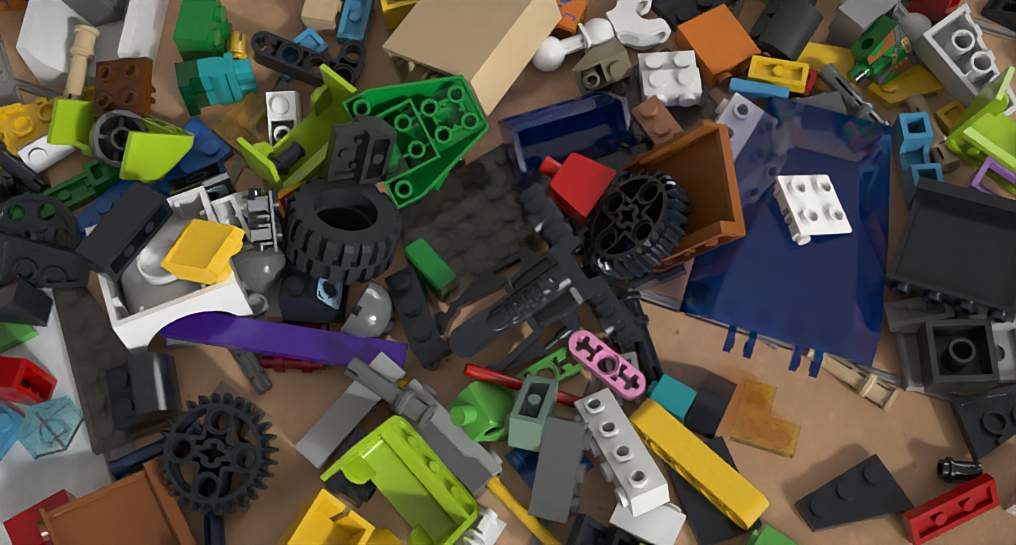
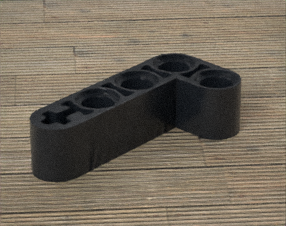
M259 31L251 38V52L256 63L316 88L323 86L324 80L321 73L310 71V68L314 66L320 67L324 63L339 76L349 79V83L356 87L365 65L366 47L361 41L355 39L346 41L342 45L337 59H334L267 31ZM349 53H355L359 55L360 58L357 60H351L347 57V55ZM291 55L296 57L297 60L289 63L284 58Z

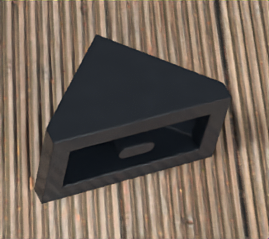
M21 278L0 287V322L48 326L53 299Z
M708 372L684 426L710 440L713 439L737 384Z

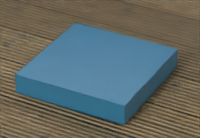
M731 78L727 93L734 95L737 92L746 98L781 104L788 98L790 88Z

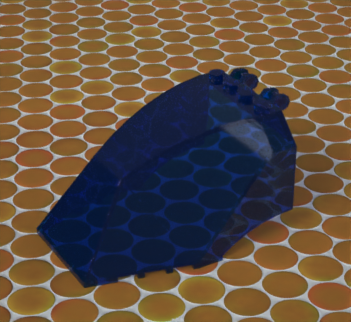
M773 96L734 162L746 236L694 258L679 314L685 315L687 313L729 325L722 350L729 353L735 343L737 328L749 331L747 341L743 347V357L749 359L754 349L757 334L794 344L788 365V370L795 372L799 368L803 347L815 350L808 368L809 376L814 378L818 376L824 353L853 361L855 365L872 367L881 336L888 256L891 126ZM828 175L852 232L810 235L811 240L808 243L798 245L797 241H793L791 238L792 234L788 227L791 223H785L784 217L786 215L781 214L777 198L774 197V185L777 184L775 177Z

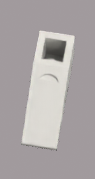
M296 91L266 92L269 144L272 147L302 121L300 93Z

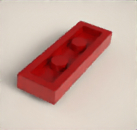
M984 473L903 513L902 517L908 541L913 545H921L999 506L1000 502L995 478L988 473Z

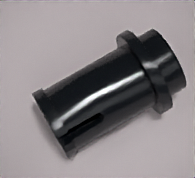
M292 141L279 155H273L270 158L271 162L275 165L279 177L287 175L289 169L302 157L306 156L305 149L297 141Z
M947 456L938 461L937 476L946 483H951L953 480L970 481L983 474L982 469H977L982 468V464L977 461H956L952 457Z

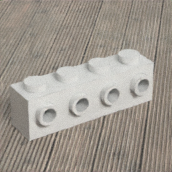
M737 92L729 100L724 97L714 111L718 114L714 123L727 124L733 161L765 113V111Z
M607 387L574 402L576 416L572 418L589 422L588 430L593 431L589 451L593 458L599 457L601 460L600 468L606 481H613L616 486L614 492L621 507L627 506L632 516L636 517L669 502L667 481L610 389Z

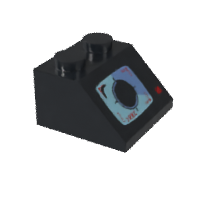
M223 160L167 181L170 197L202 185L211 201L237 193Z
M286 257L278 293V302L283 322L344 323L350 285H344L342 282L330 284L327 283L328 280L312 278L309 272L303 273L296 267V262L292 263Z

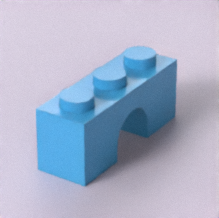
M928 112L898 114L890 130L906 208L912 207L916 196V186L920 177L945 182L940 163H930L929 147L934 136Z

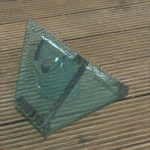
M68 395L35 404L29 407L16 438L33 459L37 460L42 456L67 451L81 423L87 417Z

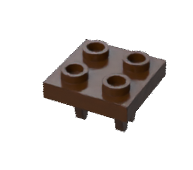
M148 57L96 62L93 117L98 119L101 115L114 110H128L139 117L150 116L151 104L156 102L151 96V93H156V88L152 85L153 60Z

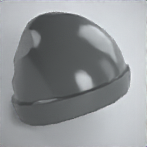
M273 247L267 248L265 251L248 250L236 254L233 257V263L243 283L251 290L261 293L271 289L281 280L286 262V254L280 247H278L277 252L274 251Z

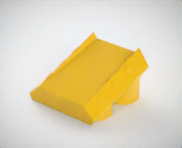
M199 219L189 220L159 265L182 280L209 285L226 281L232 272L229 259L241 250L243 245L242 238L246 231L234 225Z

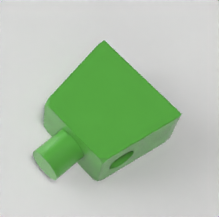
M478 380L466 386L450 403V420L455 426H462L473 441H506L509 438V432L504 431L507 413L512 412L514 403L502 386Z

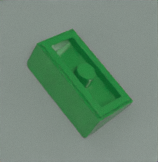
M419 238L404 249L407 265H412L430 291L441 303H445L448 301L457 276L423 238Z

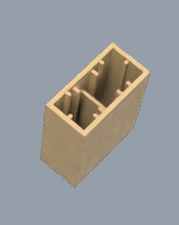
M419 0L382 48L401 83L463 75L483 115L488 117L562 17L556 0Z

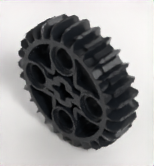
M653 168L648 171L641 169L639 174L632 172L629 179L622 177L621 183L618 186L612 184L613 190L609 194L604 193V200L597 202V210L591 212L592 221L586 224L590 229L584 234L587 238L584 243L587 248L586 254L591 258L594 265L611 277L620 280L624 278L632 280L634 276L643 277L645 270L652 273L654 265L662 266V259L665 256L672 257L670 251L674 246L679 247L677 242L679 237L686 236L683 227L689 226L690 222L686 217L692 213L689 209L691 201L688 199V193L672 176L662 170L656 171Z
M211 393L210 401L208 397L199 395V405L191 400L186 401L189 411L181 408L175 409L180 418L178 420L166 419L172 428L170 431L160 430V433L167 438L165 442L156 443L157 447L164 449L163 454L154 457L155 460L164 461V466L157 469L156 472L164 473L168 476L161 482V485H173L168 495L170 497L180 495L177 504L182 506L190 502L188 510L191 512H196L201 507L202 515L211 514L212 509L215 516L223 515L224 509H226L227 513H235L236 503L241 508L248 507L246 497L251 500L259 499L255 489H268V486L262 480L264 477H274V474L267 470L268 465H278V461L270 459V454L279 452V448L269 445V442L277 439V435L266 433L273 424L271 422L261 423L266 414L262 411L254 413L256 408L254 403L248 402L244 406L245 398L238 396L233 401V396L229 393H224L222 400L221 395L218 393ZM227 413L229 416L228 426L221 430L218 420L222 414ZM205 415L202 435L186 434L188 428L197 419ZM243 421L252 430L256 439V445L239 442ZM215 435L224 436L226 440L217 439ZM188 440L191 445V451L186 457H183L181 446ZM214 450L222 451V453H224L225 456H221V458L213 457V455H211L210 452H214ZM252 450L255 455V461L252 466L247 468L244 465L243 457L247 451ZM180 464L195 466L191 486L185 481L180 470ZM209 468L220 469V472H209ZM233 472L250 474L248 480L240 488L229 493ZM213 478L216 482V490L209 496L206 492V483L209 479Z

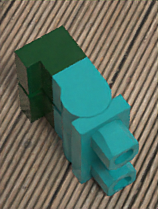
M232 52L223 54L224 58L209 57L174 63L178 89L185 101L190 116L201 115V108L212 105L229 106L235 102L237 105L245 104L244 95L258 93L255 74H253L250 59L234 60Z

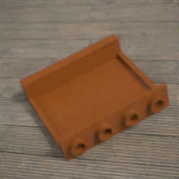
M711 119L698 120L694 122L693 127L673 134V138L666 142L655 144L652 150L634 156L632 161L622 166V171L637 172V174H639L641 169L647 171L651 168L656 171L662 170L680 183L688 193V199L691 201L689 209L692 213L686 217L690 224L683 227L686 236L679 237L677 241L679 247L674 246L670 251L672 257L665 256L662 259V266L654 265L653 272L666 271L746 236L727 124L714 123Z
M155 458L143 463V470L49 512H45L44 507L39 509L42 520L36 522L43 541L51 539L53 545H197L175 498L168 495L171 490L169 485H161L165 477L163 473L156 472L160 466Z

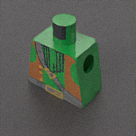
M882 14L851 47V53L857 64L846 75L856 86L866 78L881 86L919 63L901 24Z

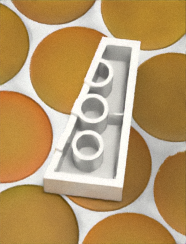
M967 2L923 33L912 46L915 53L955 100L958 99L966 109L978 93L1000 75L994 63L996 58L993 52L987 49L981 38L983 33L979 25H975L969 15L971 10ZM1008 84L1005 92L1009 96V103L1003 113L1009 117L1016 111V97Z

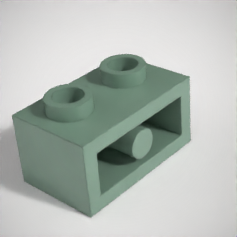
M527 374L521 390L516 392L512 412H508L505 419L504 431L509 432L508 446L540 452L546 416L554 415L557 408V380Z

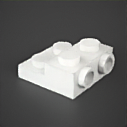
M694 50L638 54L637 63L642 102L656 95L664 106L680 105L682 107H689L700 104L702 87L699 68L696 67Z

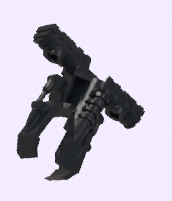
M536 182L530 186L529 190L523 191L520 197L517 196L515 202L519 203L522 212L542 241L546 242L549 250L537 256L528 247H521L519 251L506 257L504 262L490 270H484L478 280L472 283L457 300L451 302L442 320L444 332L449 333L453 322L461 314V309L505 289L508 293L506 296L455 328L448 340L458 358H471L509 331L527 321L533 332L497 365L484 367L501 373L517 368L535 357L544 356L545 352L556 343L564 341L574 331H577L580 328V322L575 309L584 303L590 306L591 312L613 344L617 345L620 354L627 347L628 349L632 347L633 343L642 340L645 334L641 327L637 328L635 325L636 319L622 299H617L615 296L617 292L613 286H608V279L604 273L591 279L587 278L572 256L582 246V241L578 236L574 237L572 234L574 233L573 228L569 223L565 224V218L550 196H546L547 193L543 185H538ZM519 262L523 265V268L510 279L506 275L500 278L494 275L500 270L512 267ZM560 320L565 326L557 331L554 335L555 337L543 346L539 340L546 334L543 327Z

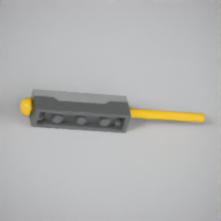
M415 378L411 382L401 379L397 383L398 386L404 390L407 388L413 389L416 392V396L430 405H437L438 409L424 430H420L418 424L404 414H396L395 410H393L394 406L387 402L390 414L392 416H401L410 423L475 501L490 489L544 545H563L535 516L528 515V509L500 482V478L503 476L501 466L503 461L491 448L486 451L478 443L479 441L471 440L462 426H455L451 422L450 406L446 404L443 407L436 400L438 395L427 383L421 385Z

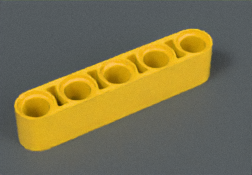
M647 398L628 418L642 442L742 529L748 530L768 508L769 502L759 490L656 401Z

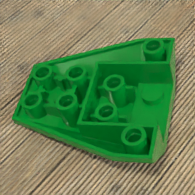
M463 75L369 88L342 102L352 122L354 115L373 116L387 122L397 132L386 180L383 182L398 209L425 196L490 129Z

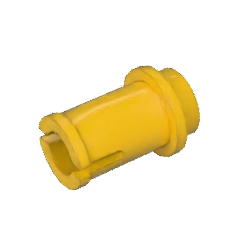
M233 31L229 35V50L226 53L232 52L234 60L248 58L245 53L247 35L244 32L241 34V40H239L240 31Z

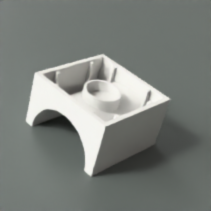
M29 0L16 49L41 86L66 87L72 60L69 49L73 47L76 36L74 27L76 25H88L99 30L100 37L95 42L93 51L95 59L89 63L84 87L95 85L96 62L148 57L153 60V74L169 0H124L122 20L98 27L91 25L62 0Z
M203 185L167 198L174 212L173 215L115 283L98 274L112 328L132 355L148 352L147 348L150 340L161 328L176 319L204 311H225L238 317L255 318L241 276L237 273L234 266V255L229 259L232 266L230 277L226 281L213 283V285L179 279L159 265L189 220L199 219L220 223ZM97 224L85 228L87 236L97 226Z

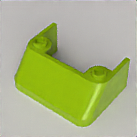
M324 63L319 67L324 85L316 88L311 95L310 106L312 112L272 147L267 142L251 145L242 137L236 140L249 167L262 181L266 179L269 186L275 188V193L294 183L308 181L313 178L320 179L323 176L322 170L332 125L352 123L342 102L357 95V89ZM292 141H297L305 149L306 156L296 162L289 169L287 175L279 177L275 165L271 162L270 158L273 155H279Z
M1011 65L978 93L952 127L946 139L947 147L976 169L989 156L1016 174V122L1003 113L1009 103V96L1005 91L1015 71V68ZM988 167L985 175L1016 196V185Z
M55 98L46 143L50 145L75 146L82 149V154L94 157L89 147L88 139L91 126L97 120L93 117L94 101ZM141 116V121L150 132L129 131L119 178L156 184V180H163L192 148L195 135L154 116Z
M394 415L355 444L320 476L325 482L341 469L344 476L356 484H365L368 480H371L413 529L407 535V545H453L479 516V506L475 499L410 423L401 416Z

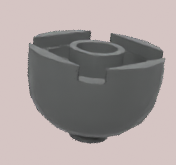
M114 110L101 115L92 124L88 134L89 147L93 156L101 164L110 168L121 169L129 131H150L141 121L142 119L137 114L128 110Z
M371 280L342 325L340 332L361 338H378L382 333L388 335L397 319L392 317L395 305L390 292L379 283Z

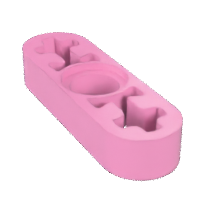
M580 330L571 335L568 345L573 359L625 400L634 401L644 394L645 377L639 370L591 332ZM578 341L582 344L588 341L589 350L595 354L592 362L589 361L591 360V354L585 349L577 351ZM603 358H610L615 362L616 367L613 371L605 373L599 370L598 362ZM622 368L624 369L622 371L623 377L630 382L636 379L638 389L635 390L632 387L629 390L625 389V381L618 376Z

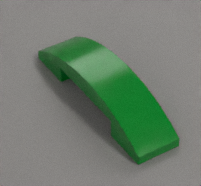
M94 159L82 165L85 172L39 194L59 200L73 212L102 195L120 179V173L117 169L103 165L97 159ZM19 204L12 207L10 211L11 218L16 222L21 221L25 216L24 208ZM51 204L43 205L40 210L41 217L46 221L51 220L55 215L54 207Z

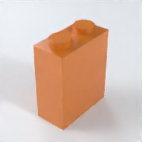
M721 4L677 26L674 43L680 51L694 50L696 67L699 68L700 78L709 90L718 86L724 87L728 85L731 78H736L742 74L748 75L752 55L760 56L761 50L725 4Z

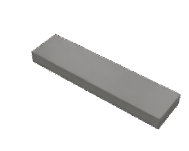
M382 351L368 365L395 384L406 374L403 369ZM355 380L294 448L320 470L383 398Z

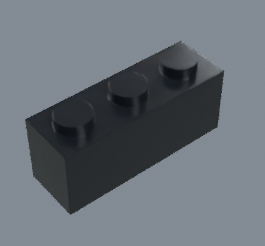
M135 181L121 195L111 210L101 218L90 234L80 242L75 253L86 268L115 283L174 212L164 195Z
M410 265L384 278L411 350L420 362L427 367L453 354L426 285L413 266Z

